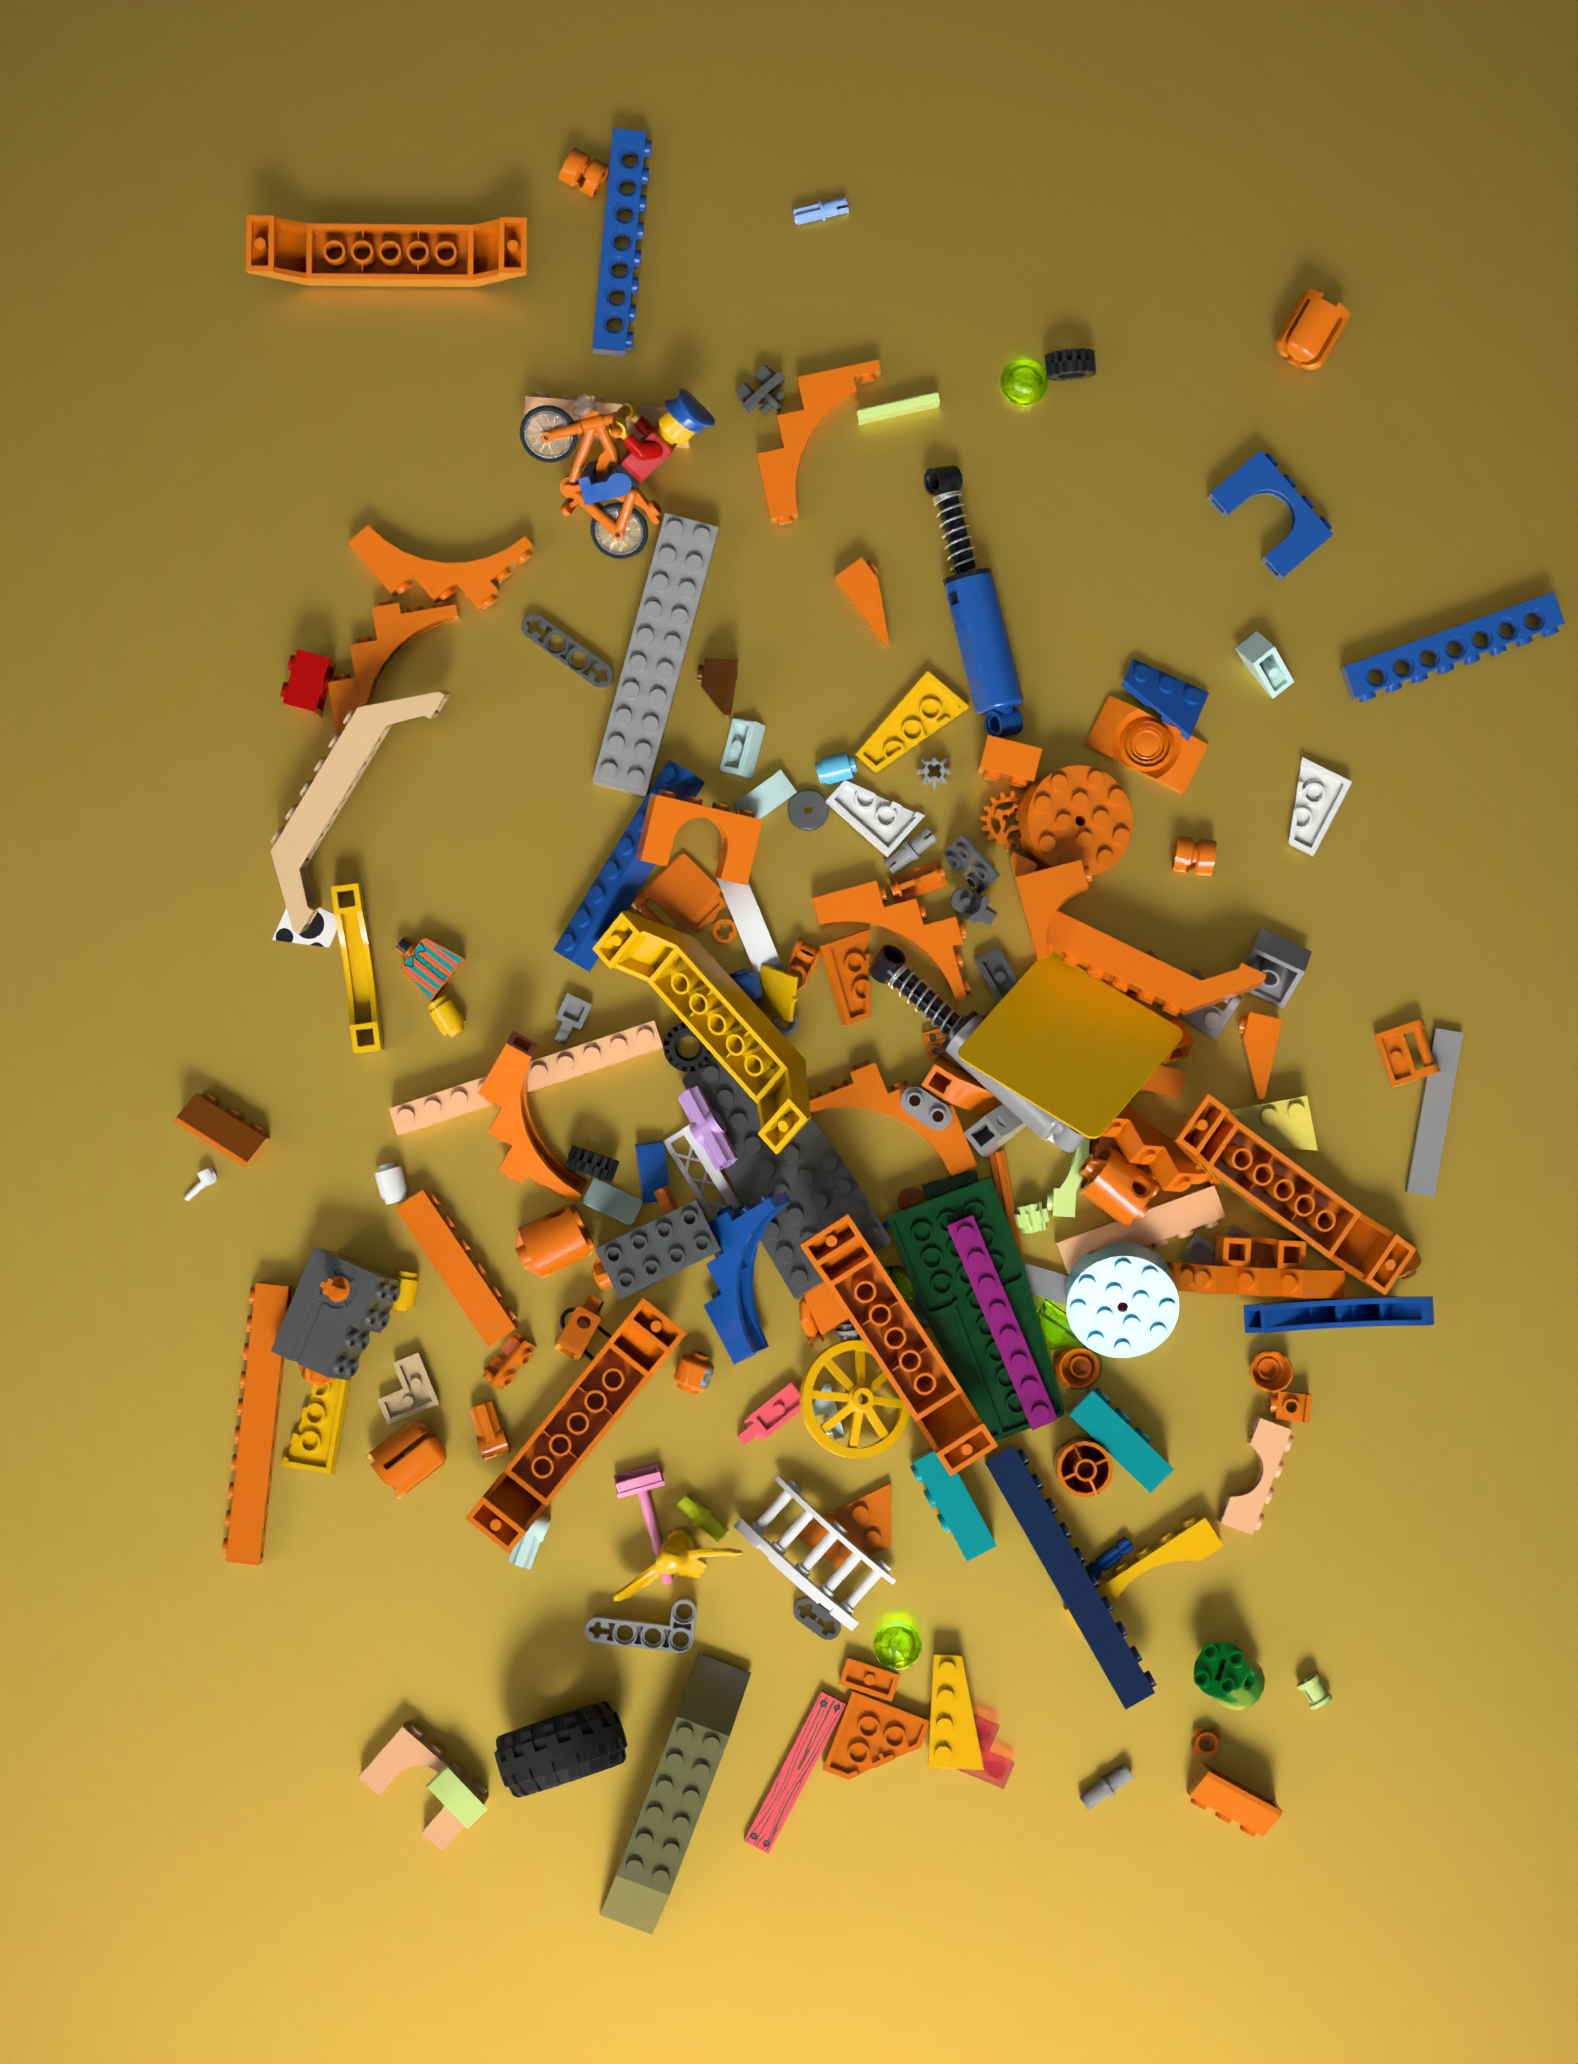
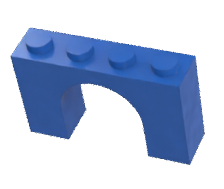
M1260 450L1215 488L1207 498L1224 518L1228 517L1246 500L1259 494L1273 495L1287 505L1292 518L1290 533L1287 538L1261 560L1280 581L1333 535L1330 531L1332 526L1323 516L1318 517L1312 510L1314 505L1305 495L1300 496L1294 489L1296 487L1294 481L1287 474L1282 475L1276 468L1278 466L1276 460L1269 453L1264 454Z

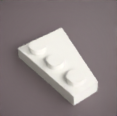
M1302 757L1289 845L1314 857L1352 781Z
M846 780L826 800V803L886 857L897 848L925 816L908 810L894 801L890 802L881 798L876 793Z

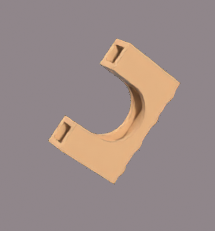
M404 1723L358 1777L380 1796L402 1770L410 1766H427L437 1773L447 1766L483 1804L489 1797L486 1794L487 1789L482 1783L476 1779L472 1782L464 1775L466 1770L456 1761L452 1763L444 1757V1750L433 1742L430 1745L423 1739L424 1733L414 1724L409 1726ZM443 1806L425 1826L422 1834L443 1852L463 1829L464 1825Z

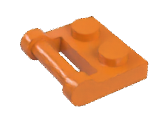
M1423 1019L1374 1035L1392 1088L1441 1072L1439 1065L1434 1062L1423 1028H1425ZM1413 1032L1425 1067L1419 1070L1416 1069L1405 1034Z

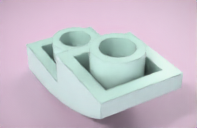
M779 770L735 802L733 806L738 813L739 809L756 812L755 818L761 819L797 791L784 773Z

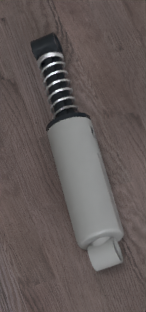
M892 945L883 946L869 966L870 975L876 981L888 984L891 989L898 988L899 996H907V1003L915 1004V1011L922 1010L924 1012V1019H932L931 1026L938 1025L941 1034L947 1033L948 1037L943 1042L941 1048L1042 1140H1047L1053 1135L1054 1143L1060 1149L1066 1152L1076 1151L1086 1138L1084 1135L959 1058V1047L982 1023L984 1018L976 1011L971 1012L966 1017L965 1014L960 1017L955 1012L957 1007L951 1009L947 1005L948 1000L943 1001L938 997L940 992L935 994L931 990L932 985L927 987L922 982L924 977L919 979L914 975L916 970L910 971L911 965L905 963L906 958L900 949Z

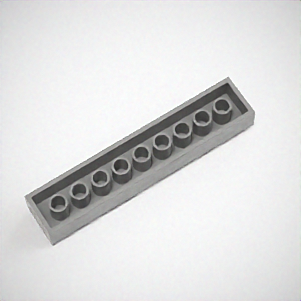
M668 513L664 515L592 782L595 785L646 798L649 793L719 536V527Z

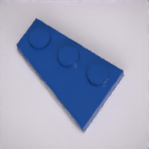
M1136 659L1132 660L1121 684L1122 687L1146 707L1151 706L1161 714V719L1168 725L1171 723L1182 732L1181 736L1187 741L1191 737L1209 694L1207 691Z

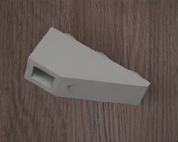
M1002 1104L981 1118L963 1134L978 1153L986 1159L1026 1127V1125Z

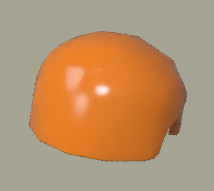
M1266 1349L1254 1356L1250 1363L1249 1375L1254 1385L1259 1389L1270 1393H1277L1286 1389L1292 1381L1293 1367L1286 1355L1279 1351Z

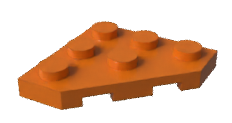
M852 1690L822 1770L850 1780L903 1754L915 1751L922 1746L930 1725V1719Z

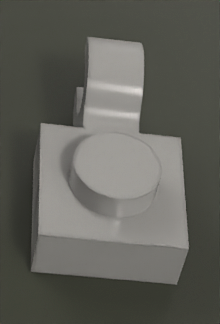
M567 993L555 1019L562 1022L555 1041L566 1045L573 1027L578 1030L582 1029L593 1005Z

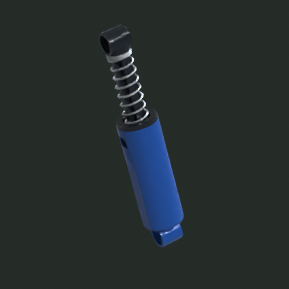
M955 465L929 468L924 475V486L926 491L934 496L932 498L935 503L934 506L940 510L937 514V517L942 519L939 528L945 530L942 539L947 540L948 544L945 546V549L950 551L951 554L947 560L953 562L950 571L956 574L944 579L943 584L975 712L978 715L986 714L984 725L988 735L999 738L1017 735L1023 729V717L1021 712L1015 707L1021 705L1024 698L991 568H976L974 560L978 557H973L972 549L975 546H971L969 538L973 535H968L966 527H969L970 524L965 525L964 516H967V514H963L961 506L965 503H960L959 497L962 496V473Z

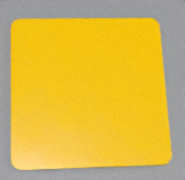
M1052 953L1051 956H1048V959L1038 962L1036 960L959 1047L958 1056L968 1065L1087 1138L1095 1139L1103 1134L1182 1040L1183 1032L1175 1024L1105 982L1089 976L1080 967L1073 968L1061 962V956Z

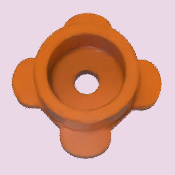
M1201 1727L1196 1728L1193 1731L1195 1736V1744L1192 1746L1193 1753L1195 1755L1217 1756L1220 1751L1218 1748V1740L1221 1738L1219 1730L1212 1729L1208 1731L1203 1730ZM1206 1739L1209 1740V1743L1207 1745L1204 1744V1740Z

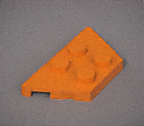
M888 1483L823 1516L830 1523L837 1521L847 1530L845 1536L871 1556L891 1546V1485ZM815 1519L809 1522L797 1537L814 1549L829 1531ZM837 1539L823 1554V1557L839 1568L852 1551Z

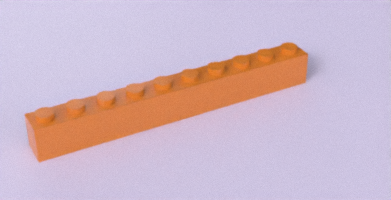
M257 1282L255 1283V1288L251 1287L249 1293V1304H253L252 1315H248L246 1321V1332H250L249 1343H245L243 1349V1360H247L246 1371H242L240 1377V1387L244 1388L243 1399L239 1398L237 1405V1415H241L240 1427L236 1426L234 1433V1443H238L237 1454H233L231 1461V1471H235L234 1482H230L228 1489V1499H232L231 1510H227L225 1517V1526L229 1527L228 1538L223 1540L222 1554L226 1555V1562L260 1565L263 1563L285 1359L271 1352V1349L291 1303L292 1285Z

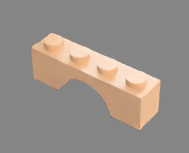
M1259 1416L1256 1417L1247 1442L1255 1449L1259 1457L1260 1471L1258 1478L1249 1489L1237 1494H1227L1218 1518L1220 1523L1251 1535L1254 1529L1259 1530L1264 1518L1261 1510L1264 1503L1268 1504L1273 1495L1274 1488L1270 1487L1273 1478H1278L1283 1468L1284 1462L1280 1461L1284 1451H1289L1293 1441V1436L1290 1435L1292 1431L1290 1428Z

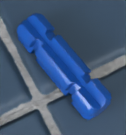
M1126 1537L1121 1538L1116 1542L1117 1545L1115 1547L1111 1546L1096 1558L1094 1564L1091 1562L1086 1566V1573L1092 1571L1097 1579L1102 1575L1101 1572L1103 1570L1106 1572L1122 1559L1121 1556L1123 1554L1127 1555L1134 1549L1132 1543Z

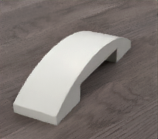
M716 878L754 972H757L760 976L761 966L765 964L784 971L749 883L744 885Z

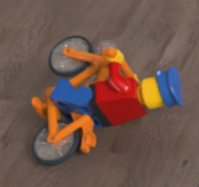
M684 388L679 389L678 397L665 401L667 410L659 417V422L654 426L643 415L639 416L637 414L638 407L634 402H626V405L620 407L617 412L605 415L600 414L596 409L598 405L594 401L596 399L594 395L588 397L586 394H583L572 403L574 408L571 410V413L579 417V420L575 421L567 412L555 406L544 405L530 410L521 422L520 439L525 450L539 461L554 463L566 459L576 447L578 434L584 433L570 474L560 482V492L565 497H568L562 504L561 511L567 517L572 514L576 505L579 504L593 517L591 536L596 547L605 555L615 559L631 558L637 555L646 545L648 539L647 522L643 515L634 508L635 504L645 510L655 525L661 521L659 516L662 513L661 507L654 499L648 501L638 485L674 451L677 444L683 445L694 434L702 433L706 426L709 427L715 424L712 414ZM631 419L634 422L633 426L643 435L639 440L633 433L629 434L626 431L625 420ZM597 432L605 450L599 456L598 461L588 462L584 468ZM611 436L613 438H622V443L628 448L621 460ZM610 461L617 463L616 466L608 467ZM612 498L623 502L611 503L606 506L599 503L600 501Z

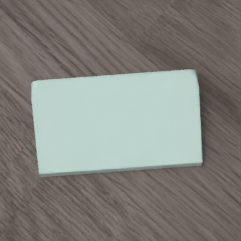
M733 717L719 771L751 779L765 732V725L756 721Z
M595 1177L581 1202L631 1227L643 1205L641 1199Z

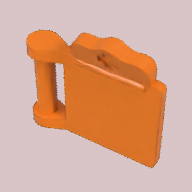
M683 853L631 903L629 909L633 913L637 911L643 918L667 926L645 904L651 898L677 924L673 928L674 930L683 932L689 927L692 931L699 932L705 925L715 921L718 912L724 907L725 902L719 896L721 889Z

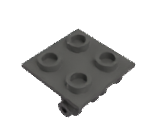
M961 834L943 852L949 865L957 869L965 878L967 885L976 890L978 894H981L1000 876L964 834Z

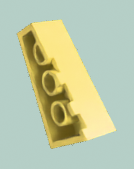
M1307 1096L1229 1110L1240 1123L1274 1148L1318 1150Z

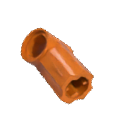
M493 1401L470 1407L469 1410L478 1434L477 1443L483 1459L487 1460L511 1452L508 1437L504 1428H501Z

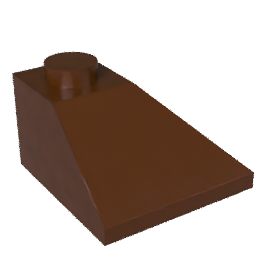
M705 658L704 665H699L697 681L701 682V689L724 721H730L739 668L738 660Z

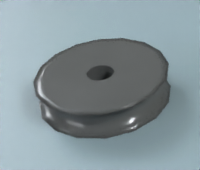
M800 790L789 801V819L800 830H816L828 818L829 806L826 803L825 797L816 790ZM810 806L812 812L810 814L805 813V807Z

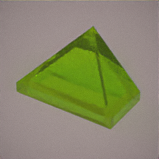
M1045 1298L1037 1311L1047 1350L1080 1349L1084 1344L1072 1331L1067 1313Z

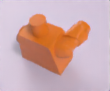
M826 1283L806 1293L799 1302L800 1323L805 1332L808 1345L811 1348L813 1347L811 1342L814 1338H820L822 1343H824L823 1335L848 1319Z

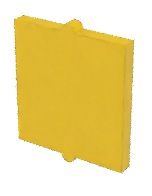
M762 965L760 980L764 990V997L757 1001V1007L765 1013L792 1022L795 1002H797L798 977L769 965Z

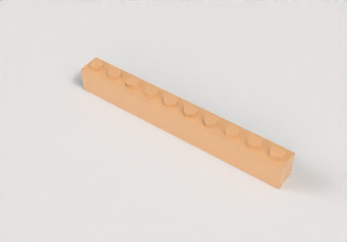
M651 1021L530 1061L527 1075V1093L663 1048L656 1022ZM486 1076L389 1108L397 1135H403L493 1105V1103L486 1101L484 1097L478 1094Z

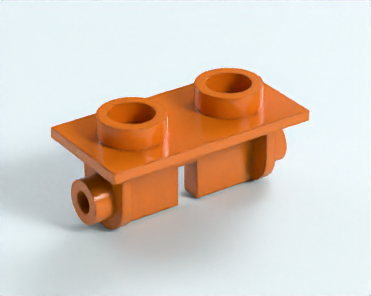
M938 859L887 878L896 904L948 885L944 870Z
M517 1333L516 1336L512 1335L500 1350L507 1356L506 1359L503 1360L500 1356L496 1355L484 1369L483 1377L490 1382L489 1384L502 1390L512 1383L515 1373L520 1367L531 1360L533 1352L537 1347L526 1341L527 1339L520 1333Z

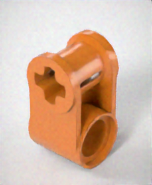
M802 937L798 938L784 970L787 973L796 971L801 974L802 982L797 985V992L806 985L812 970L814 971L822 955L820 948L818 949L804 942Z

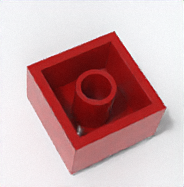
M297 649L296 655H291L287 668V671L291 672L289 681L284 682L281 689L280 698L283 699V704L290 710L322 718L329 693L328 682H332L336 664L329 657Z

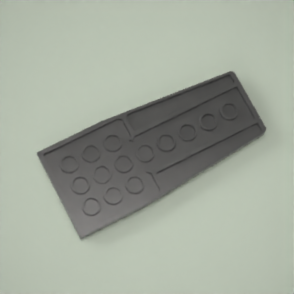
M716 1058L710 1060L700 1070L690 1072L683 1077V1084L686 1090L695 1086L701 1087L711 1108L720 1115L726 1125L727 1131L725 1134L739 1159L724 1169L741 1204L747 1207L755 1203L757 1206L760 1204L758 1199L770 1192H774L775 1195L787 1192L791 1202L775 1215L766 1227L760 1241L795 1300L825 1283L799 1243L844 1214H849L874 1253L892 1243L851 1172L812 1117L780 1153L775 1154L758 1135L761 1127L757 1103Z

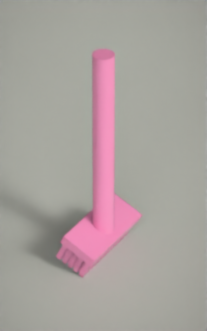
M655 1463V1465L631 1470V1472L616 1474L614 1479L618 1498L637 1493L654 1554L657 1558L663 1541L648 1490L663 1486L665 1482L658 1463ZM661 1574L663 1584L674 1581L672 1575Z

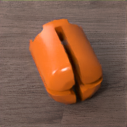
M1307 288L1300 294L1275 338V347L1279 354L1290 364L1306 370H1317L1325 364L1348 324L1351 313L1340 302L1335 306L1322 298L1324 293Z
M411 1420L369 1452L366 1457L370 1460L374 1459V1462L370 1465L385 1484L391 1485L394 1490L397 1489L399 1491L395 1496L400 1499L444 1465L447 1453L441 1440L437 1439L435 1432L429 1425L420 1420Z

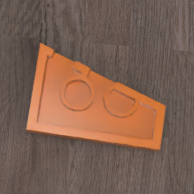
M865 929L819 945L842 1025H849L871 1017V983L868 981V965L871 964V954H868V939H871V929Z

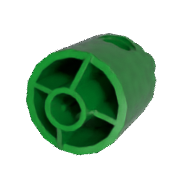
M1217 1642L1206 1644L1194 1665L1195 1684L1206 1695L1230 1710H1243L1251 1707L1259 1700L1264 1690L1265 1677L1262 1668L1253 1658L1230 1643Z

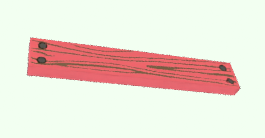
M821 1690L744 1838L745 1842L769 1854L846 1706L845 1702Z

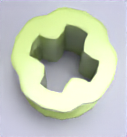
M1318 1673L1304 1678L1297 1684L1298 1689L1303 1690L1308 1698L1311 1710L1325 1705L1333 1698L1330 1693L1325 1691L1319 1681L1320 1676Z

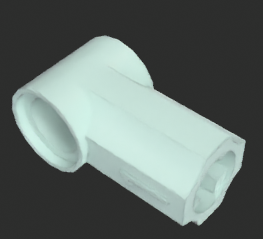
M540 1514L513 1548L508 1562L531 1570L539 1545L543 1542L551 1518Z

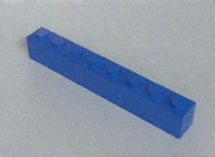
M667 761L553 950L588 972L591 971L599 958L592 948L620 913L628 910L655 865L654 863L635 858L650 793L659 795L661 789L676 793L675 799L686 801V796L696 798L705 783L703 780L673 761Z

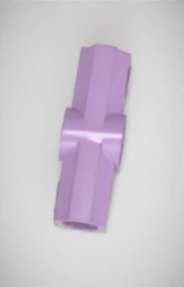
M695 1086L681 1093L678 1100L691 1122L689 1126L694 1139L704 1147L715 1170L720 1171L734 1164L739 1158L725 1134L727 1131L726 1125L720 1115L711 1108L701 1087Z

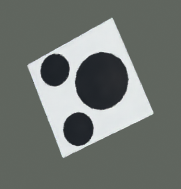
M286 908L272 940L329 948L337 931L335 916L333 913L320 908L308 929L298 934L292 929Z

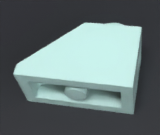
M1258 631L1235 648L1247 669L1272 699L1294 682L1275 646Z

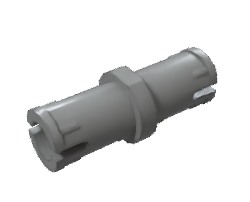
M926 827L925 830L911 841H905L902 844L903 847L888 859H885L884 863L887 867L893 865L889 869L895 875L908 863L920 858L919 855L938 840L930 829Z
M1123 1764L1104 1778L1102 1776L1099 1778V1782L1079 1797L1087 1809L1090 1810L1108 1796L1113 1797L1115 1795L1114 1792L1133 1779L1134 1776L1127 1766Z

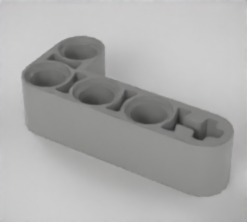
M687 1596L676 1599L671 1610L670 1622L596 1614L588 1619L585 1626V1635L590 1641L595 1643L678 1653L686 1652L691 1648L694 1640L697 1605L692 1598ZM680 1604H688L692 1608V1614L688 1617L679 1616L676 1608ZM596 1622H600L602 1628L610 1629L611 1623H615L612 1632L613 1637H608L610 1631L602 1630L600 1635H596L595 1630L590 1629V1627H593ZM622 1625L630 1626L633 1630L632 1637L622 1638L618 1634V1628ZM650 1628H655L660 1631L661 1638L656 1642H651L646 1638L645 1632ZM680 1631L685 1632L689 1637V1641L685 1645H678L674 1642L673 1635Z

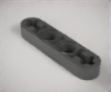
M531 614L524 618L522 631L533 643L598 689H605L613 683L614 674L610 666L538 614ZM537 620L540 621L539 627L544 632H547L548 628L552 629L546 635L543 643L539 641L542 635L538 632L529 633L530 628L527 625L529 622L535 623ZM554 636H560L565 641L564 647L559 651H553L549 647V641ZM577 652L584 653L587 657L586 664L583 667L573 666L571 663L572 655ZM592 660L597 662L593 666L599 672H602L604 669L607 670L606 676L608 680L606 682L601 680L597 683V677L591 671H589L588 676L584 674L590 668Z

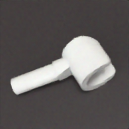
M212 1167L197 1174L201 1182L196 1184L184 1196L187 1201L192 1199L204 1187L216 1182L217 1176Z

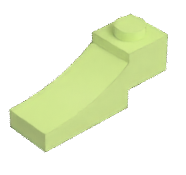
M1086 1137L1076 1151H1074L1068 1172L1059 1187L1052 1188V1193H1047L1046 1208L1051 1210V1216L1075 1217L1076 1189H1078L1082 1179V1173L1079 1170L1084 1161L1089 1157L1090 1138Z

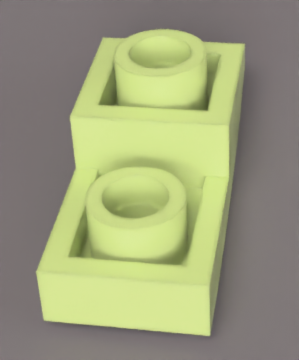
M447 1766L426 1785L467 1829L488 1810Z

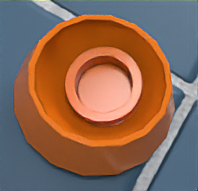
M1072 1342L1064 1346L1057 1353L1054 1361V1372L1057 1379L1065 1387L1073 1390H1084L1094 1385L1102 1371V1359L1099 1353L1089 1349L1082 1342Z

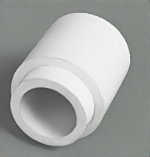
M394 1162L379 1166V1172L374 1175L381 1199L385 1200L386 1205L406 1200L408 1188L402 1167H395Z

